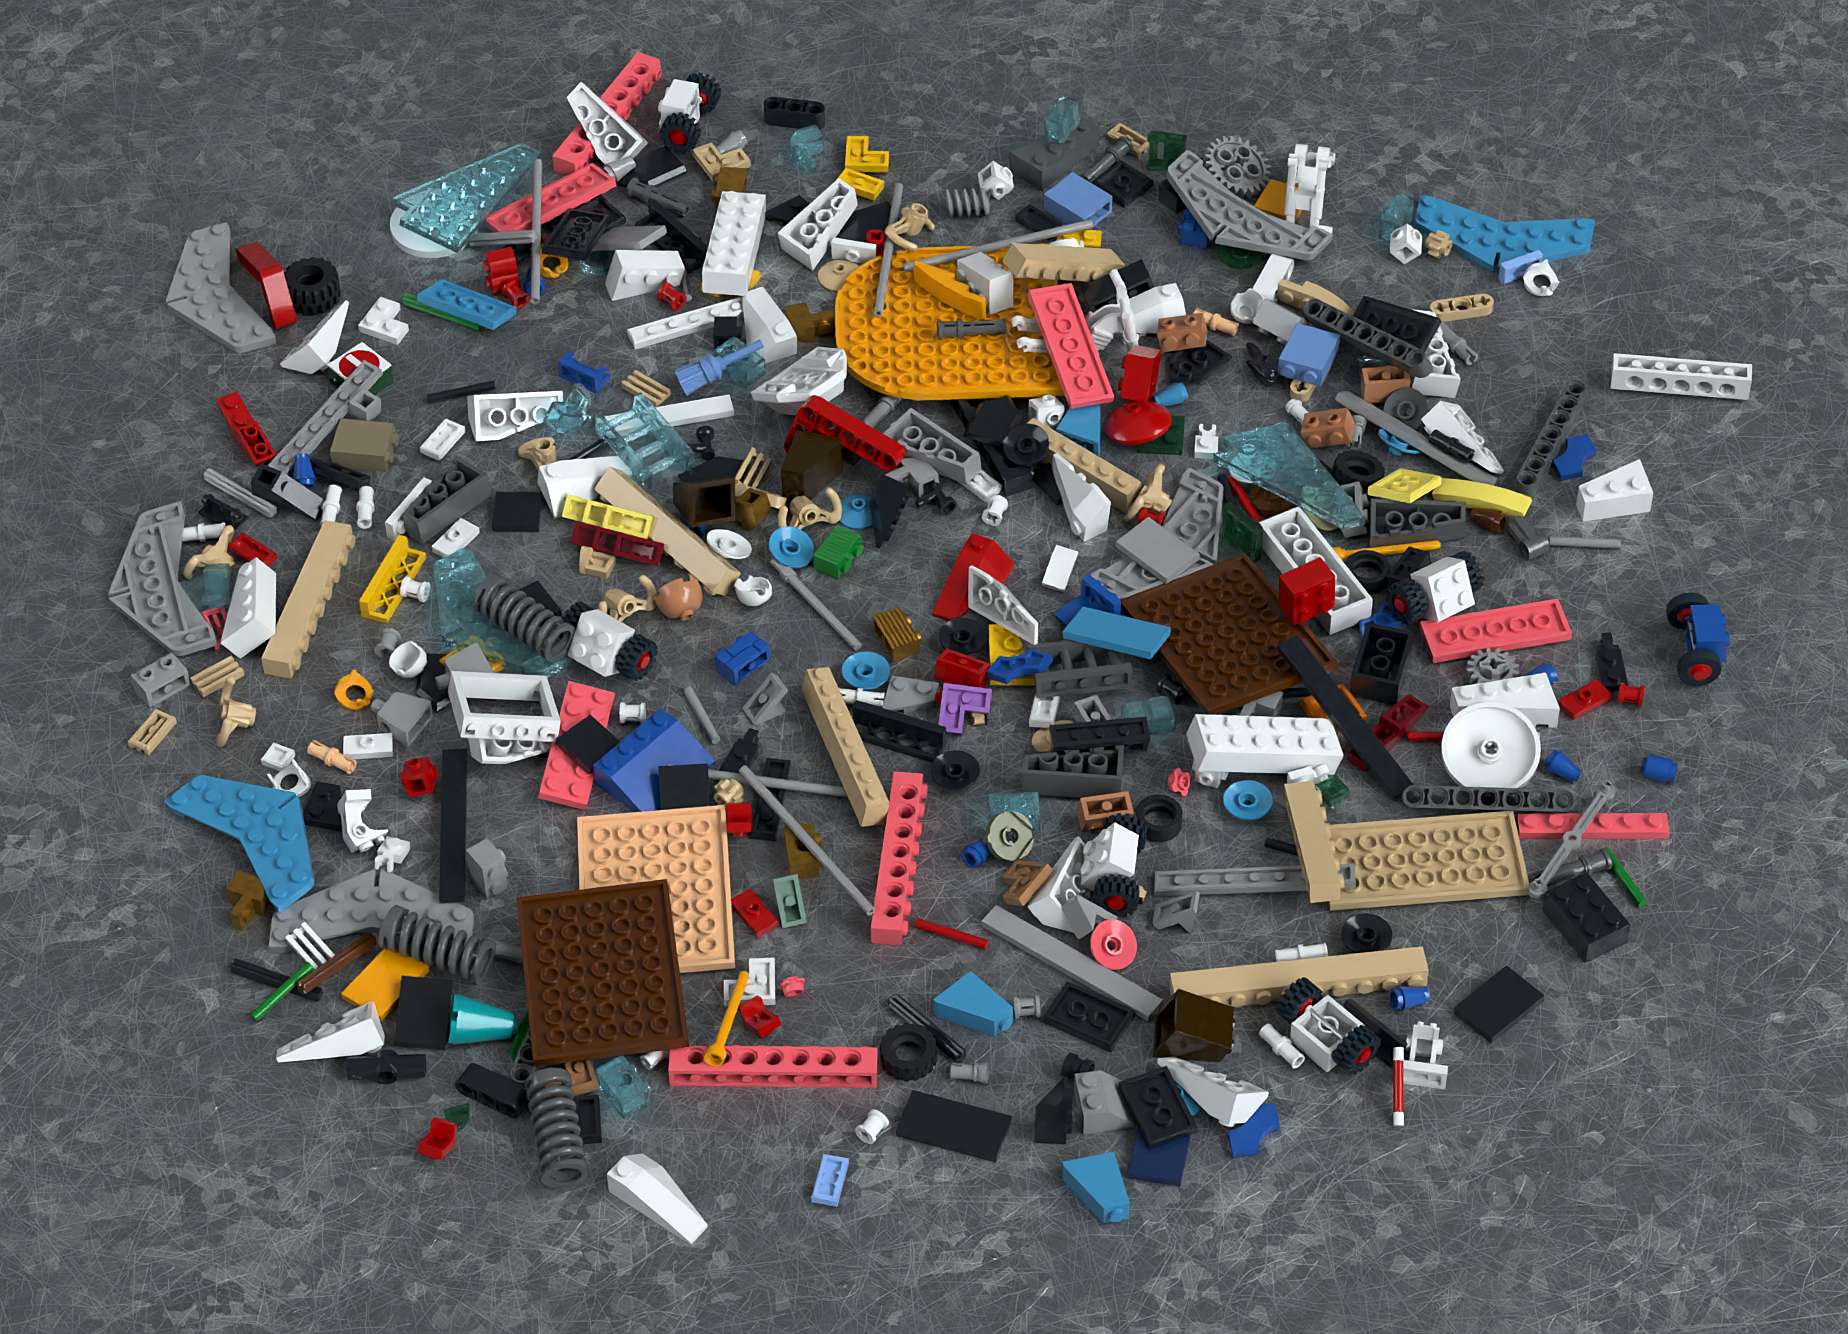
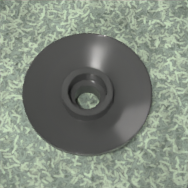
M1401 388L1388 397L1384 405V412L1412 429L1417 430L1423 425L1421 419L1428 413V403L1424 395L1418 390ZM1411 409V414L1406 416V410Z

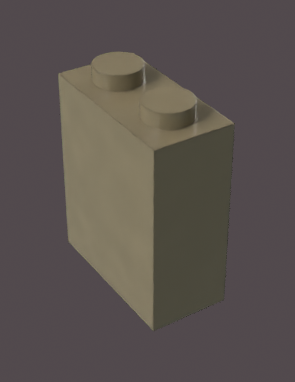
M340 418L330 449L331 461L350 469L387 472L389 463H392L394 459V446L397 447L399 442V434L395 433L394 423Z

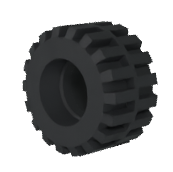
M310 257V259L303 258L300 259L301 261L293 262L292 266L286 268L284 276L295 312H302L303 315H318L320 312L325 313L327 309H332L334 304L339 302V297L341 296L336 267L331 262L324 261L323 258L315 259V257Z

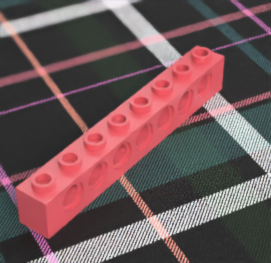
M637 52L600 99L621 118L627 120L632 110L640 104L645 94L650 92L654 83L660 80L662 75L660 59ZM581 122L552 155L554 172L567 176L589 165L597 157L595 149L588 139Z
M893 773L890 805L887 813L874 902L875 912L871 922V943L901 946L903 936L908 935V921H905V917L910 916L911 901H908V896H913L914 881H911V876H916L917 861L913 860L914 856H919L920 843L916 842V838L922 835V822H919V818H924L925 803H922V798H927L928 784H923V774Z
M711 1045L670 1049L668 1069L670 1086L877 1088L878 1048L867 1046L792 1047L785 1045L779 1047L731 1045L724 1046L726 1058L720 1067H712L704 1061L706 1049Z

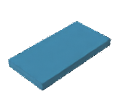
M444 279L423 290L417 296L418 302L494 330L517 314L515 306Z
M1082 607L1063 630L1064 639L1151 659L1171 634L1170 627L1087 607Z

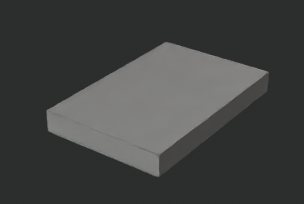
M665 225L614 227L599 238L591 251L641 250L665 235L667 231Z
M1149 517L1116 541V548L1166 584L1197 562L1200 555Z

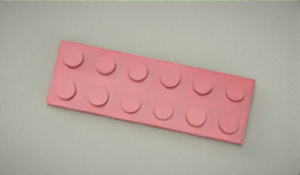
M591 163L541 189V224L553 220L555 217L565 213L569 208L573 209L582 203L589 202L600 194L608 192L616 187L615 179ZM533 193L484 217V226L492 232L532 230Z
M1072 283L1029 290L1028 298L1069 408L1074 409L1113 402L1114 394Z
M1558 598L1451 616L1440 622L1432 620L1421 621L1419 626L1432 663L1471 657V655L1477 656L1478 650L1486 653L1487 648H1490L1491 652H1495L1499 648L1500 652L1567 641L1572 638L1571 629Z
M568 681L559 715L561 722L558 737L589 715H592L600 724L607 728L615 693ZM552 742L538 798L586 811L594 773L587 774L555 742Z

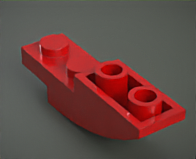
M237 391L216 399V405L226 420L228 430L243 453L255 466L270 461L277 456L257 420H253Z

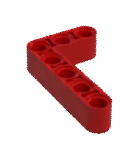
M258 242L236 248L240 265L262 288L274 329L277 330L296 324V314L280 263Z
M817 395L810 396L798 410L783 446L785 452L788 453L797 430L810 433L819 431L826 436L841 438L842 446L885 471H893L906 454L904 447L900 443Z

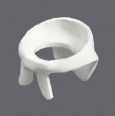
M1547 259L1541 263L1532 264L1523 274L1526 290L1536 296L1552 295L1560 283L1549 266ZM1538 275L1546 276L1550 280V286L1548 288L1541 286L1540 289L1534 285L1533 278Z
M294 759L291 760L292 764L286 766L275 775L274 780L270 773L267 774L274 789L284 790L280 786L281 780L289 774H294L298 776L297 785L290 790L284 791L295 792L296 796L301 797L310 790V778Z

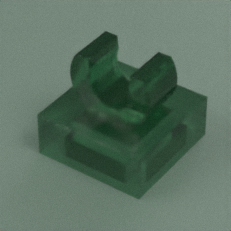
M1336 774L1315 786L1316 790L1321 791L1322 799L1332 809L1340 805L1342 800L1350 797V789Z

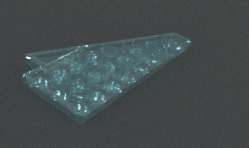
M520 143L394 196L392 205L406 211L401 217L399 225L458 253L533 166V161L540 158L541 151Z
M1279 422L1275 425L1263 428L1258 427L1254 430L1225 436L1224 445L1228 450L1213 453V461L1216 464L1341 529L1365 524L1364 514L1288 422Z

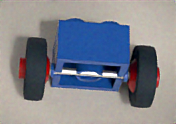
M1698 593L1680 594L1671 599L1666 607L1669 623L1675 628L1686 629L1685 640L1688 652L1682 655L1677 662L1678 676L1682 682L1688 685H1706L1719 677L1722 663L1726 662L1727 659L1725 647H1729L1730 637L1729 632H1725L1724 629L1726 627L1725 614H1721L1719 604L1709 605L1708 600L1703 595Z

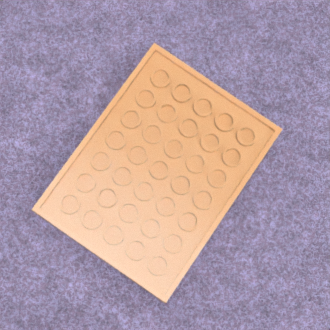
M725 805L577 817L579 890L667 879L680 973L735 968Z

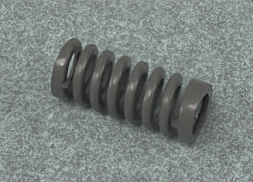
M496 574L488 577L475 592L473 608L476 612L482 613L486 619L491 620L495 625L509 632L512 637L519 639L522 644L528 645L531 650L536 651L548 662L560 660L569 651L576 631L574 626L567 622L564 623L563 619L560 616H554L551 610H545L542 604L536 603L532 597H527L525 592L518 591L516 586L508 585L507 580ZM498 588L495 597L490 601L491 596L493 595V593H494V592L496 591V589ZM509 594V597L506 599L504 604L499 608L500 603L503 601L505 596ZM518 600L517 605L514 607L512 612L508 614L509 610L512 608L515 601ZM528 606L522 617L517 621L524 608ZM537 612L531 624L526 627L532 616ZM546 619L541 629L536 633L537 628L540 626L542 621ZM555 625L553 632L545 639L550 629ZM563 633L564 636L560 640V642L556 646L551 648L552 644L558 639L560 634Z
M398 905L391 907L379 932L378 946L380 948L389 949L393 953L400 951L403 957L412 956L415 961H424L430 967L437 965L440 971L449 970L452 975H461L464 980H469L477 985L483 982L495 956L496 943L494 941L482 938L481 946L476 955L479 945L478 935L470 936L466 943L467 933L465 930H460L454 938L455 928L452 925L447 926L442 933L443 924L441 921H435L430 927V918L428 916L422 917L418 922V914L416 912L409 913L410 910ZM400 935L399 941L395 943L396 936ZM413 935L412 945L408 948V942ZM425 940L424 949L420 952V947ZM438 943L436 954L432 957V952ZM451 946L449 957L445 961L444 957ZM463 951L461 963L457 966V960ZM473 958H475L474 967L469 971V965Z
M546 1068L536 1071L527 1077L525 1087L529 1101L531 1122L533 1124L537 1158L540 1162L541 1181L550 1188L560 1189L575 1186L584 1181L589 1172L585 1151L582 1149L583 1140L579 1136L581 1128L577 1124L579 1116L575 1112L577 1108L573 1100L575 1094L573 1089L570 1088L573 1087L571 1075L568 1071L561 1068ZM561 1082V1084H559L558 1086H551L545 1089H539L542 1086L549 1083ZM560 1094H561V1095H564V1096L559 1097V1098H555V1096H554V1095H560ZM552 1096L553 1099L547 1100L545 1098ZM566 1107L562 1110L547 1111L552 1108ZM568 1119L564 1122L549 1123L554 1120ZM571 1131L567 1134L551 1135L556 1132ZM573 1143L569 1146L554 1147L558 1144ZM575 1155L568 1159L561 1160L560 1158L561 1156ZM564 1168H575V1170L568 1172L557 1171Z

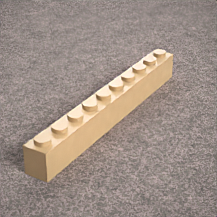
M1422 946L1170 973V994L1172 996L1177 989H1181L1231 1007L1254 1004L1265 1005L1281 1001L1279 998L1285 994L1286 988L1289 989L1290 984L1296 983V980L1302 977L1309 979L1321 989L1323 997L1327 995L1340 997L1348 994L1391 991L1397 986H1427L1429 970Z

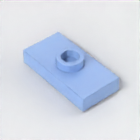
M1540 250L1500 263L1498 280L1505 284L1522 278L1525 271L1532 264L1542 262L1543 254Z
M823 1154L811 1196L812 1203L838 1206L849 1166V1158Z

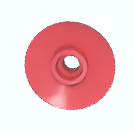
M1110 919L1099 923L1094 928L1090 938V948L1095 960L1100 965L1110 970H1119L1127 967L1134 960L1137 952V942L1129 926L1119 920ZM1107 942L1112 945V950L1108 948Z

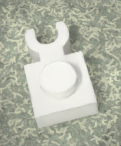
M1203 424L1199 425V435L1195 436L1194 458L1217 459L1219 436H1216L1215 424H1212L1210 431L1204 430Z
M1320 765L1314 770L1310 766L1287 773V784L1314 780V784L1323 785L1329 782L1327 775L1330 774L1327 765Z
M387 836L377 850L375 869L378 870L380 866L387 865V872H392L394 862L401 864L410 851V842Z

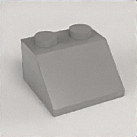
M1101 1070L1075 1074L1074 1093L1083 1134L1135 1128L1134 1118L1119 1089V1082H1122V1080Z

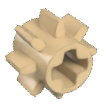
M1437 230L1436 234L1431 232L1425 243V247L1429 249L1428 254L1439 259L1441 255L1447 256L1453 244V241L1449 240L1450 234Z
M726 778L724 781L720 780L714 786V789L717 791L714 794V800L718 805H725L726 807L728 803H742L744 801L741 797L744 789L738 781Z

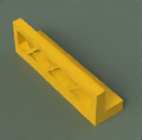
M398 535L360 598L361 617L388 624L403 598L400 595L403 579L396 581L395 576L406 572L407 577L414 580L427 558L425 552L409 548L407 537ZM407 556L417 558L416 562L408 565L404 561ZM393 589L397 590L396 595L386 598V592ZM386 605L387 611L385 614L375 612L377 608Z

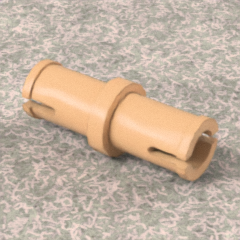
M1196 308L1193 313H1203L1206 326L1210 327L1212 331L1219 330L1234 336L1238 330L1239 323L1222 318L1221 314L1215 313L1214 315L1199 308Z
M313 740V743L311 742L308 746L307 753L324 761L325 765L329 767L335 766L347 774H351V771L353 772L356 767L357 761L339 753V750L335 747L329 748L316 740Z

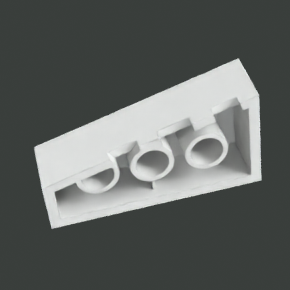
M838 178L778 232L781 249L813 271L831 245L832 239L836 238L857 207L855 189Z
M1414 310L1436 317L1435 312ZM1439 326L1425 351L1426 356L1432 363V371L1425 378H1418L1409 374L1410 388L1418 390L1423 395L1455 398L1461 379L1459 374H1456L1454 369L1455 363L1449 356V348L1447 342H1444L1442 338L1443 332Z
M257 557L243 564L239 569L220 642L240 659L275 635L276 573Z
M1546 673L1452 688L1450 709L1453 717L1471 705L1483 702H1497L1511 706L1523 713L1534 727H1536V724H1548V728H1557L1560 708Z

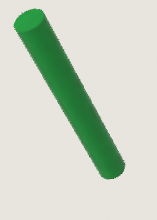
M1604 847L1611 857L1612 870L1638 907H1644L1647 904L1646 899L1610 848Z
M306 962L259 1005L251 1015L257 1021L262 1018L297 985V981L312 972L314 967L309 962Z

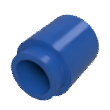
M1649 754L1648 758H1643L1640 772H1644V778L1663 783L1668 781L1674 782L1678 763H1674L1673 759Z

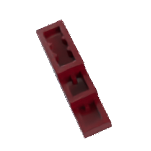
M575 521L570 541L574 545L591 547L593 550L659 566L664 548V543Z
M1408 694L1382 714L1379 723L1371 730L1389 752L1413 728L1428 710L1429 706ZM1354 749L1348 752V761L1365 772L1369 770Z

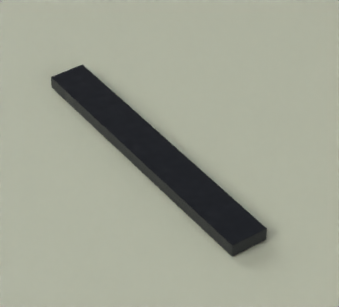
M1296 634L1280 643L1276 648L1390 797L1395 799L1401 795L1404 788L1414 785L1300 637Z
M467 749L443 750L440 903L465 902Z

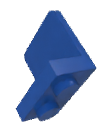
M1088 574L1082 578L1081 595L1055 612V618L1067 627L1082 607L1121 615V600L1115 593H1111L1105 588L1101 581Z

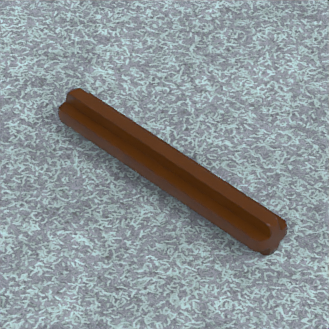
M370 932L364 934L297 981L298 991L307 994L377 944L375 935H372Z

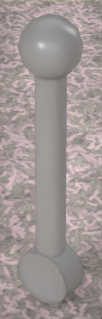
M684 270L682 284L687 297L686 302H690L692 296L689 294L686 282L687 271Z

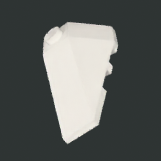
M1176 283L1154 287L1129 299L1136 333H1139V336H1146V333H1157L1158 321L1161 318L1186 315L1183 298ZM1122 330L1115 332L1113 336H1122Z
M760 287L748 291L747 296H742L746 346L759 339L764 348L749 355L754 366L756 367L797 354V335L789 320L766 290Z
M562 391L467 396L468 419L475 441L500 440L564 414Z
M468 738L471 757L482 764H507L549 752L552 746V742Z
M1079 836L1072 841L1054 865L1053 871L1047 877L1046 882L1036 890L1027 906L1043 925L1073 932L1061 909L1062 904L1077 894L1085 899L1090 898V890L1081 885V867L1084 863L1085 855L1083 850L1086 844Z
M368 1002L342 1014L343 1019L336 1024H330L329 1022L323 1024L313 1036L305 1034L277 1049L276 1059L278 1063L361 1055L365 1052L371 1054L378 1051L384 1045L385 1035L374 1002Z
M1176 1057L1158 1058L1157 1063L1161 1067L1167 1066L1173 1079L1209 1115L1219 1119L1218 1122L1222 1125L1232 1127L1236 1123H1246L1268 1097V1091L1242 1080L1239 1083L1228 1081L1225 1074L1209 1071L1203 1072L1204 1068L1202 1066Z
M644 1154L623 1156L607 1173L610 1193L691 1245L707 1228V1223L666 1170Z

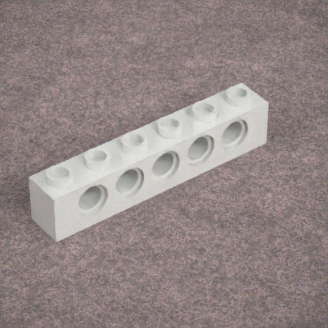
M1614 353L1610 389L1748 400L1752 383V364Z

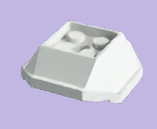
M817 347L787 369L751 392L752 397L756 401L763 402L779 414L797 415L798 410L812 395L820 396L829 402L844 391V379L847 375V356L843 349Z

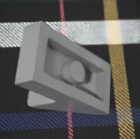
M770 673L744 705L743 710L755 725L784 714L786 710L780 701L788 692V689L777 674Z
M1194 891L1156 904L1153 925L1160 930L1179 923L1185 930L1191 933L1197 914L1200 893Z
M1078 894L1062 904L1061 909L1078 939L1093 931L1103 921L1117 920V916Z

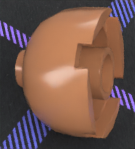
M689 577L690 581L686 582L680 578L658 589L660 594L658 596L654 594V598L661 613L666 617L681 619V621L694 617V613L699 609L703 600L697 578Z

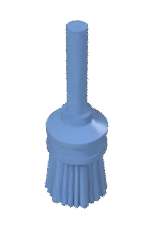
M759 339L723 358L721 356L716 358L709 353L707 356L699 358L698 362L677 368L674 371L686 396H688L709 382L712 384L714 381L722 379V371L726 369L727 365L764 348Z

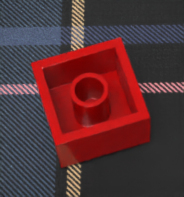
M1135 345L1127 352V355L1123 356L1121 368L1125 370L1124 376L1120 377L1118 391H1121L1120 398L1147 403L1155 395L1162 350Z
M1321 557L1279 575V607L1293 626L1308 621L1320 613L1328 612L1331 608L1335 607V575Z

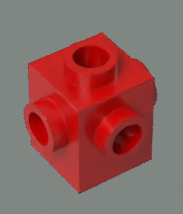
M429 757L412 758L409 761H405L400 778L409 798L433 792L435 780L438 779V772L435 765L431 764Z

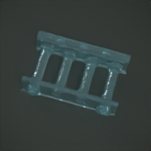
M642 392L634 396L632 410L609 421L601 412L596 414L595 431L597 435L603 437L633 472L636 480L642 483L647 490L651 489L653 474L674 464L680 465L684 471L693 468L695 453ZM634 418L640 419L645 424L623 436H620L614 429ZM648 433L653 434L658 439L637 451H633L627 444ZM662 448L671 454V456L649 467L641 460V458Z

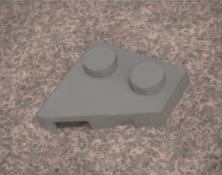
M891 676L882 708L891 711L903 709L904 713L912 712L916 709L932 708L935 704V696L938 694L939 683Z

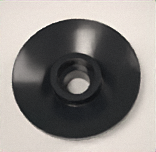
M1021 424L1014 427L1006 435L1003 449L1006 457L1012 463L1019 466H1030L1038 463L1045 457L1049 450V438L1045 430L1040 426ZM1028 446L1031 447L1029 450H1024Z
M970 618L952 619L945 623L939 632V642L944 649L948 648L964 655L978 652L983 648L987 640V633L983 625Z
M953 750L944 752L937 756L931 765V776L935 783L948 790L968 788L977 781L980 774L978 761L971 754L964 751Z
M1363 913L1352 916L1344 923L1341 936L1345 946L1354 953L1384 951L1391 944L1392 929L1383 918L1374 914Z

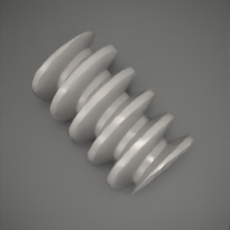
M965 188L962 189L961 195H959L957 189L953 190L952 195L946 189V210L949 212L950 217H953L955 210H957L959 217H962L964 210H966L968 216H971L972 210H975L977 216L980 215L981 210H984L985 215L988 216L990 211V188L987 194H985L983 188H980L978 194H976L974 188H971L969 195Z

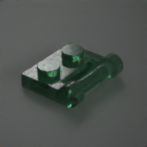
M1161 131L1148 132L1149 159L1146 161V168L1149 171H1157L1158 169L1167 171L1168 167L1187 150V135ZM1159 142L1164 143L1163 159L1157 158Z

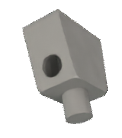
M478 642L446 658L444 661L446 674L435 677L438 689L442 691L449 688L451 671L494 672Z
M400 692L393 693L387 702L377 698L371 705V712L377 714L380 731L392 733L393 739L407 748L433 718L431 701Z

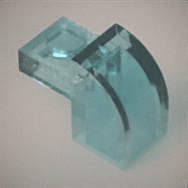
M816 124L797 130L790 139L792 163L799 161L800 166H804L808 174L816 172V156L824 154V137Z
M575 383L566 402L552 401L543 421L555 433H572L583 427L592 416L587 410L594 396L582 383Z
M230 563L206 564L203 570L205 586L202 595L203 605L211 608L230 606L232 597Z

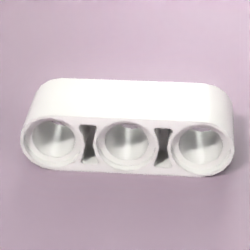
M1271 254L1253 289L1259 291L1265 299L1276 303L1278 299V284L1282 279L1289 280L1293 271L1294 260Z

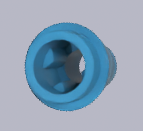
M1175 382L1156 395H1153L1154 402L1164 407L1182 404L1184 400L1188 399L1186 388L1182 382L1178 384Z

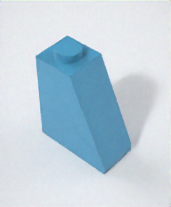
M1100 404L1074 409L1069 408L1056 428V432L1098 457L1100 456Z
M971 971L933 999L934 1015L937 1018L994 1037L1001 1031H1006L1013 1023V1007Z
M1114 1152L1062 1162L1063 1181L1103 1223L1120 1222L1129 1218L1130 1203Z

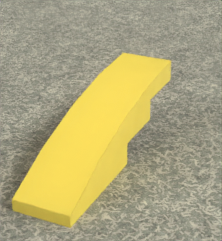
M1441 478V485L1432 492L1434 501L1466 502V508L1501 510L1506 516L1524 517L1532 502L1531 497L1505 488L1460 479Z
M567 494L562 517L645 539H648L653 516Z

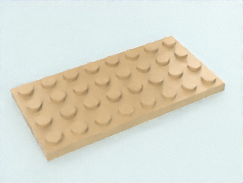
M1513 811L1330 825L1331 838L1329 840H1334L1335 855L1333 856H1338L1339 864L1355 863L1356 889H1340V900L1328 901L1330 911L1529 895V880Z

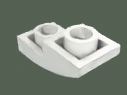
M1056 545L1042 581V586L1064 593L1076 562L1078 551Z

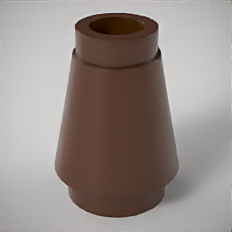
M1473 508L1470 514V521L1495 533L1503 531L1507 516L1501 510Z

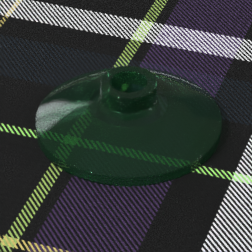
M1220 245L1218 255L1226 266L1242 270L1258 265L1262 260L1263 252Z

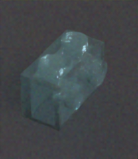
M734 336L716 348L714 354L716 358L719 356L723 358L747 345ZM754 352L727 365L726 369L722 372L730 376L735 383H739L744 388H747L766 375L765 359Z
M1038 792L989 794L990 820L1002 812H1019L1030 821L1033 828L1031 831L1040 830Z

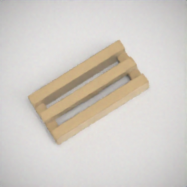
M1122 123L1117 124L1106 133V140L1113 144H1116L1117 139L1121 136L1128 138L1134 148L1130 154L1137 158H1140L1142 153L1145 154L1147 148L1151 149L1153 147V141Z
M637 370L633 372V376L629 375L627 377V381L623 380L621 382L622 389L654 407H658L671 395L669 388Z
M752 447L734 477L735 482L748 485L760 463L762 466L750 486L757 488L771 459L768 457L764 459V454L761 452L757 454L755 452L756 449ZM751 458H753L755 461L752 464L747 476L745 477L742 483L739 480L741 479Z
M229 656L190 677V681L204 698L221 689L228 677L232 676L237 680L245 676L244 670L241 667L239 668V664L234 662V658Z
M155 709L129 739V747L132 749L136 747L139 752L143 750L149 756L177 723L176 717ZM148 732L145 738L141 742H139L143 738V736Z

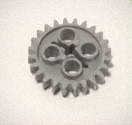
M1222 136L1221 140L1216 138L1213 143L1209 144L1203 154L1202 161L1205 163L1203 167L1234 195L1238 194L1241 199L1244 195L1250 199L1252 195L1257 196L1259 192H1263L1270 181L1269 177L1271 175L1268 171L1270 165L1265 164L1268 159L1261 158L1263 152L1255 151L1257 146L1250 147L1248 140L1242 143L1241 137L1237 141L1234 140L1233 136H1230L1228 140L1225 136Z

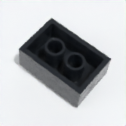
M1367 622L1351 674L1350 693L1397 704L1413 650L1414 632Z
M1587 872L1545 892L1542 911L1585 963L1627 943L1631 924Z

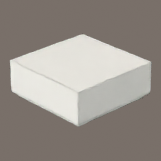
M273 742L261 759L262 765L281 771L295 757V751Z

